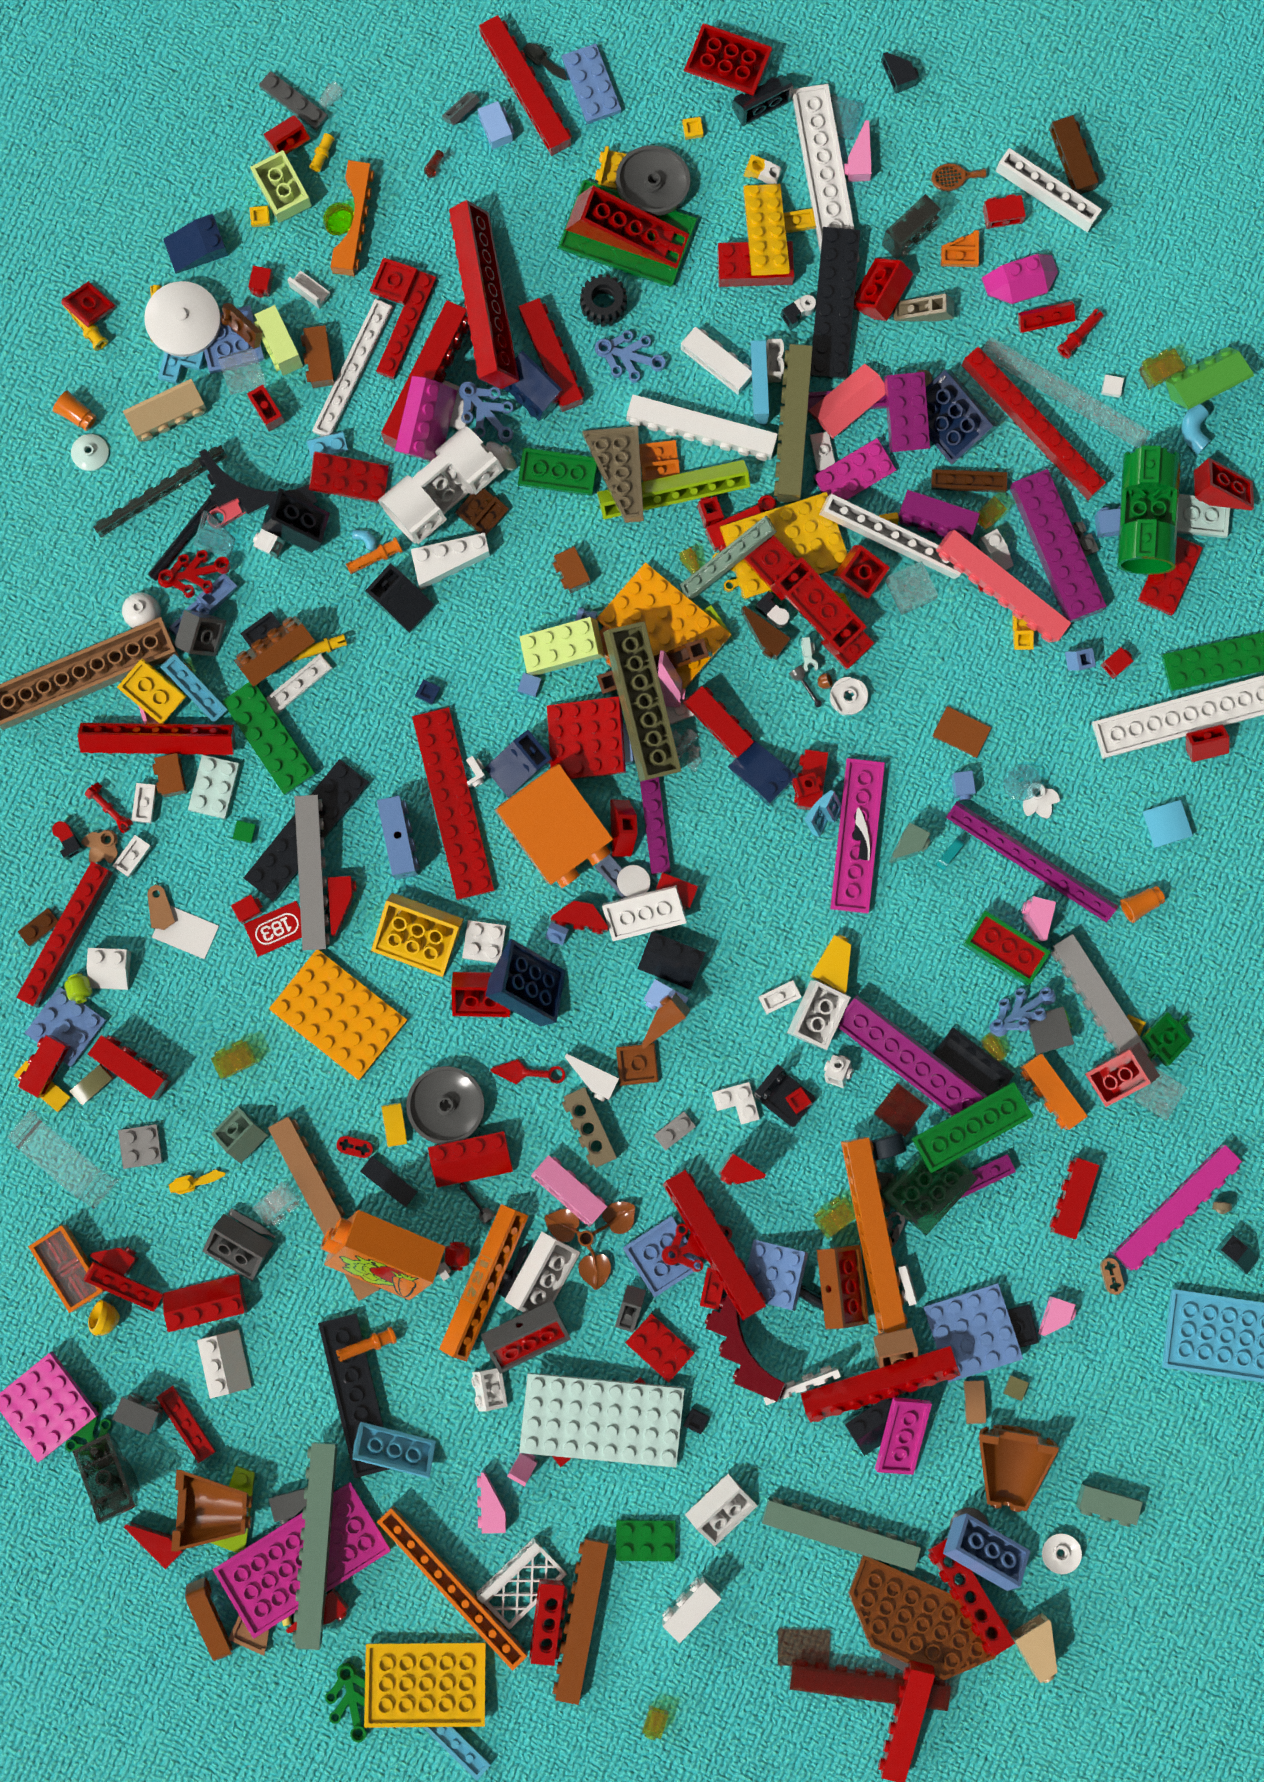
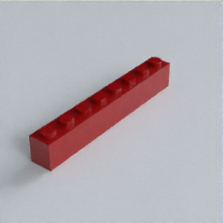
M497 15L479 25L480 35L550 155L553 156L571 146L570 138H572L569 129L564 128L562 125L563 120L559 112L555 113L551 98L545 96V89L540 81L537 82L535 79L536 74L532 66L528 67L525 62L527 59L524 52L518 50L515 37L513 35L510 36L508 33L509 28L505 20L501 21Z
M80 723L77 733L80 753L233 755L236 744L234 725Z
M91 861L16 998L39 1008L113 872Z
M684 1170L666 1180L663 1186L742 1320H745L765 1308L766 1299L755 1288V1280L745 1271L744 1268L746 1266L743 1260L736 1256L734 1252L735 1247L731 1241L726 1239L723 1226L717 1224L714 1219L715 1213L704 1202L705 1196L701 1190H697L694 1185L695 1180L693 1176Z
M951 1346L800 1394L809 1421L819 1422L826 1417L838 1416L845 1411L857 1410L861 1406L876 1404L880 1400L897 1397L906 1392H914L919 1388L933 1386L944 1380H952L960 1376L953 1350Z

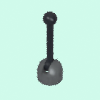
M802 665L798 666L789 675L795 681H801L814 700L815 707H821L822 702L816 698L804 680V668Z
M465 1183L459 1185L460 1190L464 1191L480 1210L479 1219L484 1225L496 1216L490 1208H482L469 1192Z

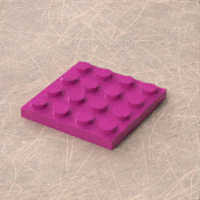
M53 1351L0 1392V1412L38 1463L99 1415Z

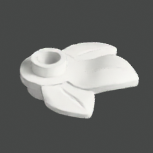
M1033 783L1027 789L1028 796L1023 801V810L1026 816L1036 812L1040 817L1048 819L1052 812V804L1060 801L1059 795L1055 790L1047 789L1041 783ZM1034 789L1039 790L1040 794L1038 796L1034 795Z

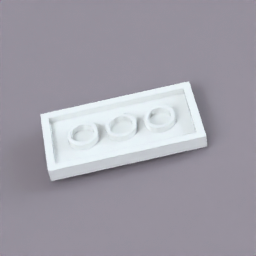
M677 885L602 904L613 941L687 923Z

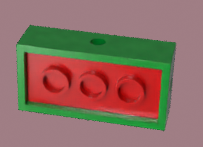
M987 911L981 913L962 943L964 947L1026 986L1032 983L1051 952Z

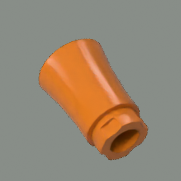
M68 390L58 398L52 410L85 431H88L97 419L96 415L79 402Z
M1154 886L1131 897L1121 899L1120 905L1126 918L1131 923H1135L1142 916L1163 904L1165 896L1158 886Z

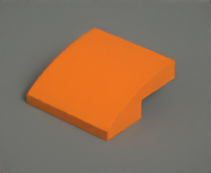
M676 440L639 444L643 482L680 474Z

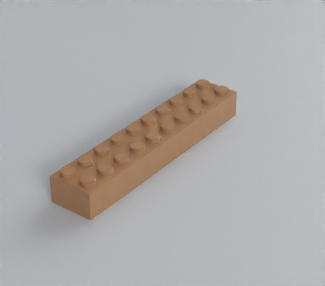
M159 617L0 684V728L5 730L123 680L142 658L152 667H155L167 661L173 654L178 657L179 654L165 621Z

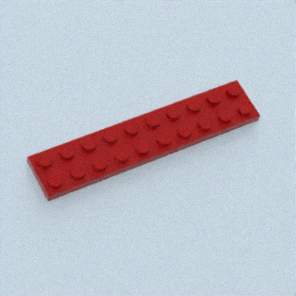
M448 707L412 716L456 899L458 901L494 892L450 709Z

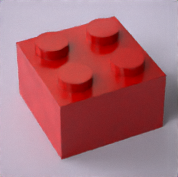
M854 545L833 577L860 598L869 599L890 567L862 545Z

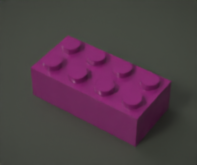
M917 372L884 376L890 453L930 449L925 373Z
M907 490L898 514V521L906 527H917L919 531L924 533H935L937 537L944 539L948 532L955 530L970 541L980 513Z

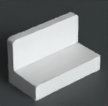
M301 270L294 279L291 277L287 279L290 288L319 309L331 295L328 290Z

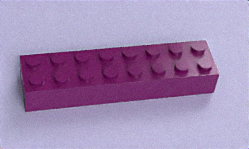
M1046 469L1013 482L1009 489L1063 616L1072 624L1102 612L1106 608V604L1049 470Z

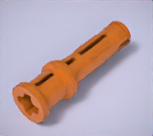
M396 537L384 545L379 544L378 548L346 563L350 574L382 559L388 560L390 556L398 552L402 553L403 551Z
M390 1326L386 1331L378 1334L372 1333L370 1338L338 1349L336 1353L337 1357H340L338 1358L339 1361L342 1362L372 1349L380 1350L382 1346L397 1343V1340Z

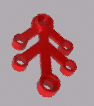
M205 550L198 551L192 562L188 555L182 554L170 570L165 569L159 573L158 582L164 588L173 586L182 591L185 597L191 598L195 595L193 586L185 585L179 581L186 579L201 587L204 593L209 594L214 590L212 582L209 580L205 581L198 576L214 572L226 574L229 572L231 565L228 558L219 557L215 560L214 565L197 568L201 563L209 560L208 553ZM182 567H187L183 572H179Z
M681 1223L675 1229L676 1234L671 1246L665 1247L662 1251V1260L667 1265L672 1266L680 1263L691 1268L694 1272H700L703 1269V1262L701 1260L692 1261L682 1255L691 1253L702 1259H707L692 1234H690L687 1244L679 1248L682 1237L688 1232V1227ZM723 1226L724 1230L728 1233L726 1239L729 1241L732 1237V1231L729 1227ZM683 1227L685 1232L680 1233L678 1228ZM673 1252L675 1258H670L668 1253ZM694 1263H699L700 1269H695Z

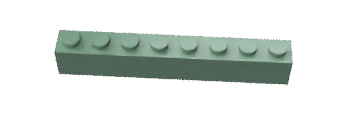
M773 1496V1499H767L761 1520L762 1524L915 1571L921 1547L913 1539L906 1538L904 1541L898 1539V1535L887 1532L886 1535L878 1533L879 1529L871 1526H868L867 1529L862 1528L860 1523L852 1520L846 1523L841 1521L839 1516L830 1514L827 1517L822 1515L820 1510L811 1508L808 1511L803 1509L801 1504L792 1502V1505L784 1503V1499Z

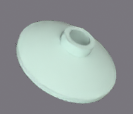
M86 434L74 442L71 449V457L80 469L95 471L107 462L109 448L100 436ZM87 448L92 449L90 453L85 452Z

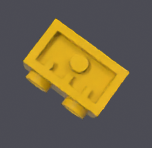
M605 146L604 152L601 151L599 163H602L601 168L597 169L595 175L598 185L617 191V169L621 160L627 154L610 151L609 146Z

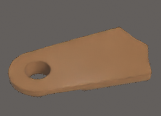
M159 885L150 887L148 890V904L151 928L165 930L175 923L165 890ZM155 891L160 892V896L157 898L154 897Z

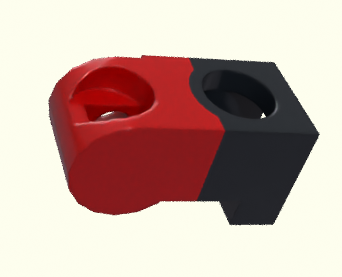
M58 821L53 825L52 832L54 836L59 838L65 848L60 851L63 858L68 860L84 851L68 824Z

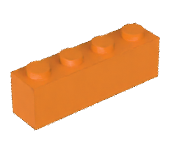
M1042 1053L1036 1055L1020 1067L1022 1077L1027 1082L1030 1081L1034 1086L1032 1088L1033 1092L1037 1097H1042L1045 1101L1044 1107L1049 1113L1053 1112L1057 1118L1055 1121L1061 1129L1070 1130L1088 1117Z

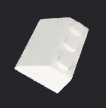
M810 981L787 1033L827 1050L851 997L818 981Z
M239 1330L197 1340L210 1399L252 1388Z
M727 1474L698 1503L692 1506L685 1516L696 1530L715 1547L758 1505Z

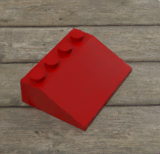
M703 23L684 72L754 96L770 62L772 47Z

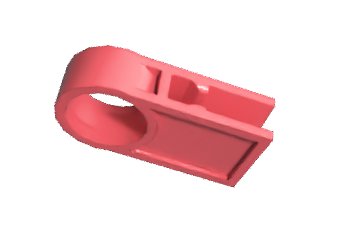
M237 499L221 508L216 507L212 509L207 515L210 526L214 529H221L246 514V512H242L238 505L240 501ZM213 514H223V522L218 525L212 524L210 520Z

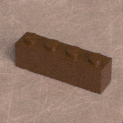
M1073 115L1053 121L1049 131L1071 189L1080 195L1095 190L1099 182V176L1093 170L1092 157L1090 154L1088 155L1086 141L1080 135L1079 122L1075 121Z

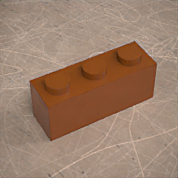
M326 326L303 328L304 335H301L302 347H306V353H303L305 365L308 364L309 371H306L307 382H311L313 388L334 385L335 381Z

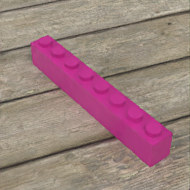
M1220 1145L1112 1254L1128 1270H1138L1144 1264L1142 1260L1147 1255L1149 1257L1158 1250L1156 1246L1161 1242L1165 1243L1171 1237L1170 1233L1175 1228L1179 1229L1185 1223L1184 1219L1188 1215L1192 1216L1199 1209L1198 1205L1202 1201L1206 1202L1213 1195L1211 1192L1215 1188L1219 1189L1225 1184V1178L1229 1174L1233 1175L1239 1170L1240 1167L1238 1165L1242 1161L1226 1145Z

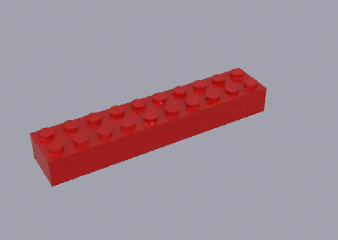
M465 200L450 208L449 212L453 239L456 246V256L459 263L458 270L462 280L461 287L465 297L464 304L468 314L467 321L471 331L470 338L474 348L473 355L477 365L476 372L479 379L499 389H503L518 382L519 377L489 212Z

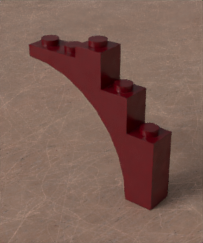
M727 1295L720 1303V1313L712 1310V1313H708L705 1320L706 1329L727 1337L720 1344L719 1352L721 1353L719 1356L741 1365L740 1369L737 1368L734 1372V1384L780 1403L787 1384L773 1377L753 1357L742 1333L740 1315Z

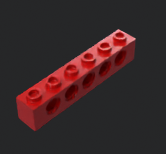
M947 1538L928 1549L930 1553L928 1557L932 1564L937 1565L939 1568V1576L944 1583L947 1582L951 1588L949 1592L955 1601L958 1600L961 1605L960 1611L962 1615L970 1620L972 1632L976 1637L979 1636L983 1642L981 1646L987 1655L990 1654L991 1657L996 1656L1014 1645L1015 1642L972 1570L953 1559L951 1567L945 1565L944 1558L946 1555L943 1554ZM956 1574H960L963 1578L961 1585L955 1582ZM968 1591L974 1597L971 1603L967 1602L965 1598ZM978 1609L982 1610L984 1613V1619L982 1621L978 1620L976 1617V1612ZM989 1627L995 1632V1636L992 1639L987 1636V1629Z

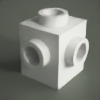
M832 1055L831 1060H827L824 1071H826L824 1074L825 1082L844 1088L847 1079L850 1080L853 1075L854 1069L852 1068L851 1061L842 1055Z

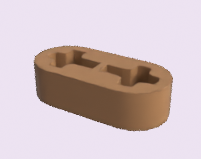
M1113 1258L1103 1259L1100 1263V1271L1105 1288L1110 1294L1118 1295L1124 1290V1282L1119 1264ZM1108 1261L1110 1264H1114V1267L1111 1268L1113 1275H1110V1271L1104 1267L1107 1266ZM1112 1277L1115 1283H1119L1117 1291L1110 1288V1285L1113 1284Z

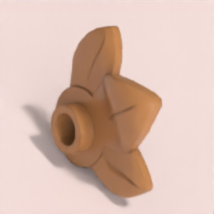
M104 830L101 833L91 832L81 841L84 846L90 848V863L91 861L98 863L105 858L111 864L117 857L118 851L115 845L118 838L111 830ZM110 836L111 841L106 843L105 838Z

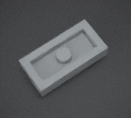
M683 1112L653 1136L666 1151L696 1126L687 1114Z

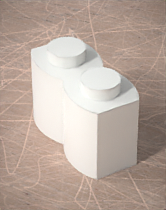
M768 339L766 342L768 383L781 382L783 377L784 344L782 339Z

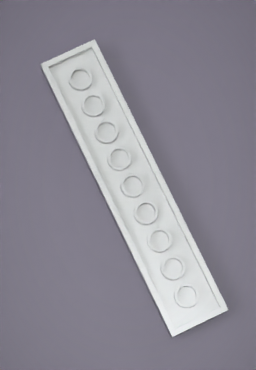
M828 84L797 88L792 91V100L820 252L823 227L854 229Z
M1264 675L1092 722L1102 759L1186 737V733L1222 724L1226 726L1263 716Z

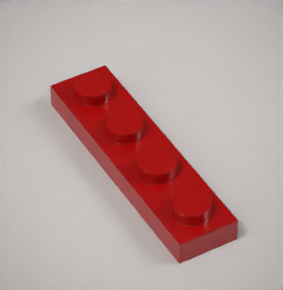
M92 1262L83 1279L91 1285L152 1312L155 1311L163 1296L162 1292L95 1262Z
M174 1385L156 1397L198 1463L216 1452Z

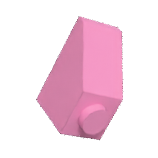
M1050 1296L1038 1334L1046 1336L1070 1324V1320L1073 1321L1076 1315L1075 1304Z
M519 1453L507 1477L525 1487L538 1462L535 1460L536 1456L534 1454Z

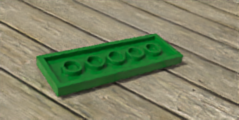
M1264 632L1163 654L1161 657L1170 692L1264 672Z
M248 682L222 701L284 795H287L316 775L311 764L258 685L253 687Z
M1012 1082L911 1138L929 1172L933 1173L1032 1118L1033 1114L1016 1084Z

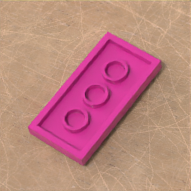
M878 438L815 474L813 479L821 493L827 492L828 496L833 494L848 500L892 474L896 469Z
M893 1397L875 1465L877 1472L914 1475L932 1406L929 1400Z

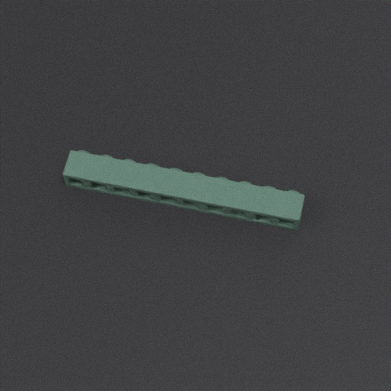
M313 1442L311 1446H308L307 1458H310V1467L307 1466L306 1479H309L308 1487H305L304 1499H307V1506L303 1507L302 1519H305V1528L302 1527L301 1540H304L303 1548H300L299 1560H302V1568L298 1569L297 1580L300 1581V1589L296 1591V1601H299L298 1610H295L294 1622H297V1630L293 1631L292 1637L295 1649L320 1650L322 1647L338 1443Z

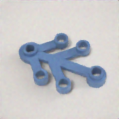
M629 330L624 331L622 335L612 340L600 339L597 341L595 352L599 357L606 359L611 368V375L615 378H619L622 375V368L616 364L612 355L620 357L632 383H637L640 380V373L635 370L630 360L649 365L656 372L662 371L665 367V359L661 355H654L650 358L633 353L640 348L646 349L650 347L651 339L648 336H642L640 340L623 349L616 348V346L623 342H632L633 334ZM628 334L631 338L625 339L624 336ZM648 340L649 343L645 345L642 341ZM605 346L608 349L607 351H602L601 347ZM656 362L661 363V366L656 367L654 364ZM619 369L620 373L615 374L613 370ZM636 374L638 378L632 379L631 375Z
M471 382L462 383L458 390L459 396L464 400L461 421L465 424H469L472 421L473 415L470 412L472 402L477 407L474 433L479 438L485 435L486 431L483 427L485 416L498 431L497 437L499 441L508 443L513 438V431L509 427H504L491 411H501L509 414L513 410L512 403L509 401L503 404L482 402L478 396L490 397L493 400L498 399L501 394L499 388L481 389L476 388ZM470 388L471 394H467L465 389ZM491 391H497L498 395L493 396ZM504 405H509L510 410L506 411ZM464 415H469L470 420L466 421ZM481 429L483 431V434L478 435L476 433V430ZM503 431H507L509 437H504Z
M1049 987L1041 989L1039 996L1024 1006L1023 1003L1027 998V993L1024 988L1017 989L1014 992L1016 1001L1009 1016H1007V1012L1011 1009V1003L1007 998L1001 999L998 1003L1000 1012L998 1018L990 1024V1032L1000 1037L1005 1035L1008 1030H1029L1031 1025L1028 1020H1044L1047 1017L1044 1008H1037L1034 1012L1029 1011L1041 1003L1044 1005L1054 1003L1056 995L1053 989Z

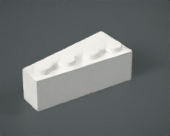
M485 533L411 549L420 591L451 574L454 575L460 570L490 557Z

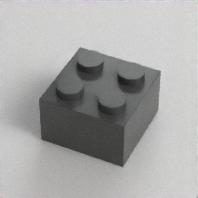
M133 1392L121 1398L112 1420L150 1435L157 1430L164 1414V1409L159 1402L154 1400L148 1402L143 1399L144 1396Z

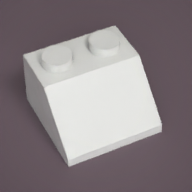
M88 948L87 974L91 988L129 990L131 951L127 949Z

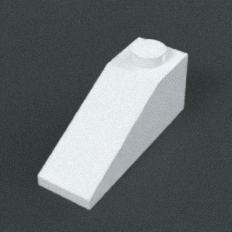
M566 1054V1060L590 1091L595 1093L594 1097L603 1102L605 1099L609 1100L619 1078Z

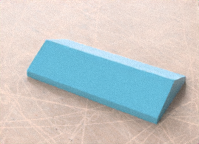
M360 1422L354 1442L353 1460L429 1479L436 1441Z

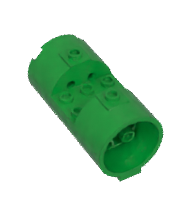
M1141 446V448H1136L1134 453L1130 454L1127 451L1123 455L1117 567L1125 572L1154 575L1170 572L1176 567L1181 455L1178 452L1169 453L1167 448H1161V446Z

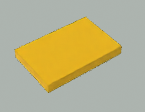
M143 658L117 686L120 691L160 724L164 723L187 696Z

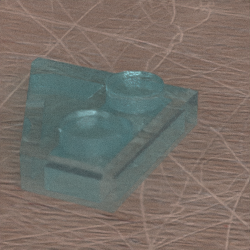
M830 94L837 136L854 140L864 103Z
M204 510L193 545L230 558L236 539L209 511Z

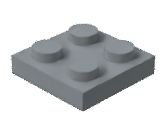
M158 1124L118 1130L123 1169L163 1163Z

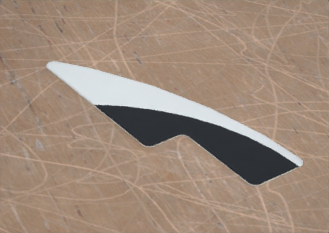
M857 808L853 839L860 840L858 859L869 860L870 842L867 825L860 808Z

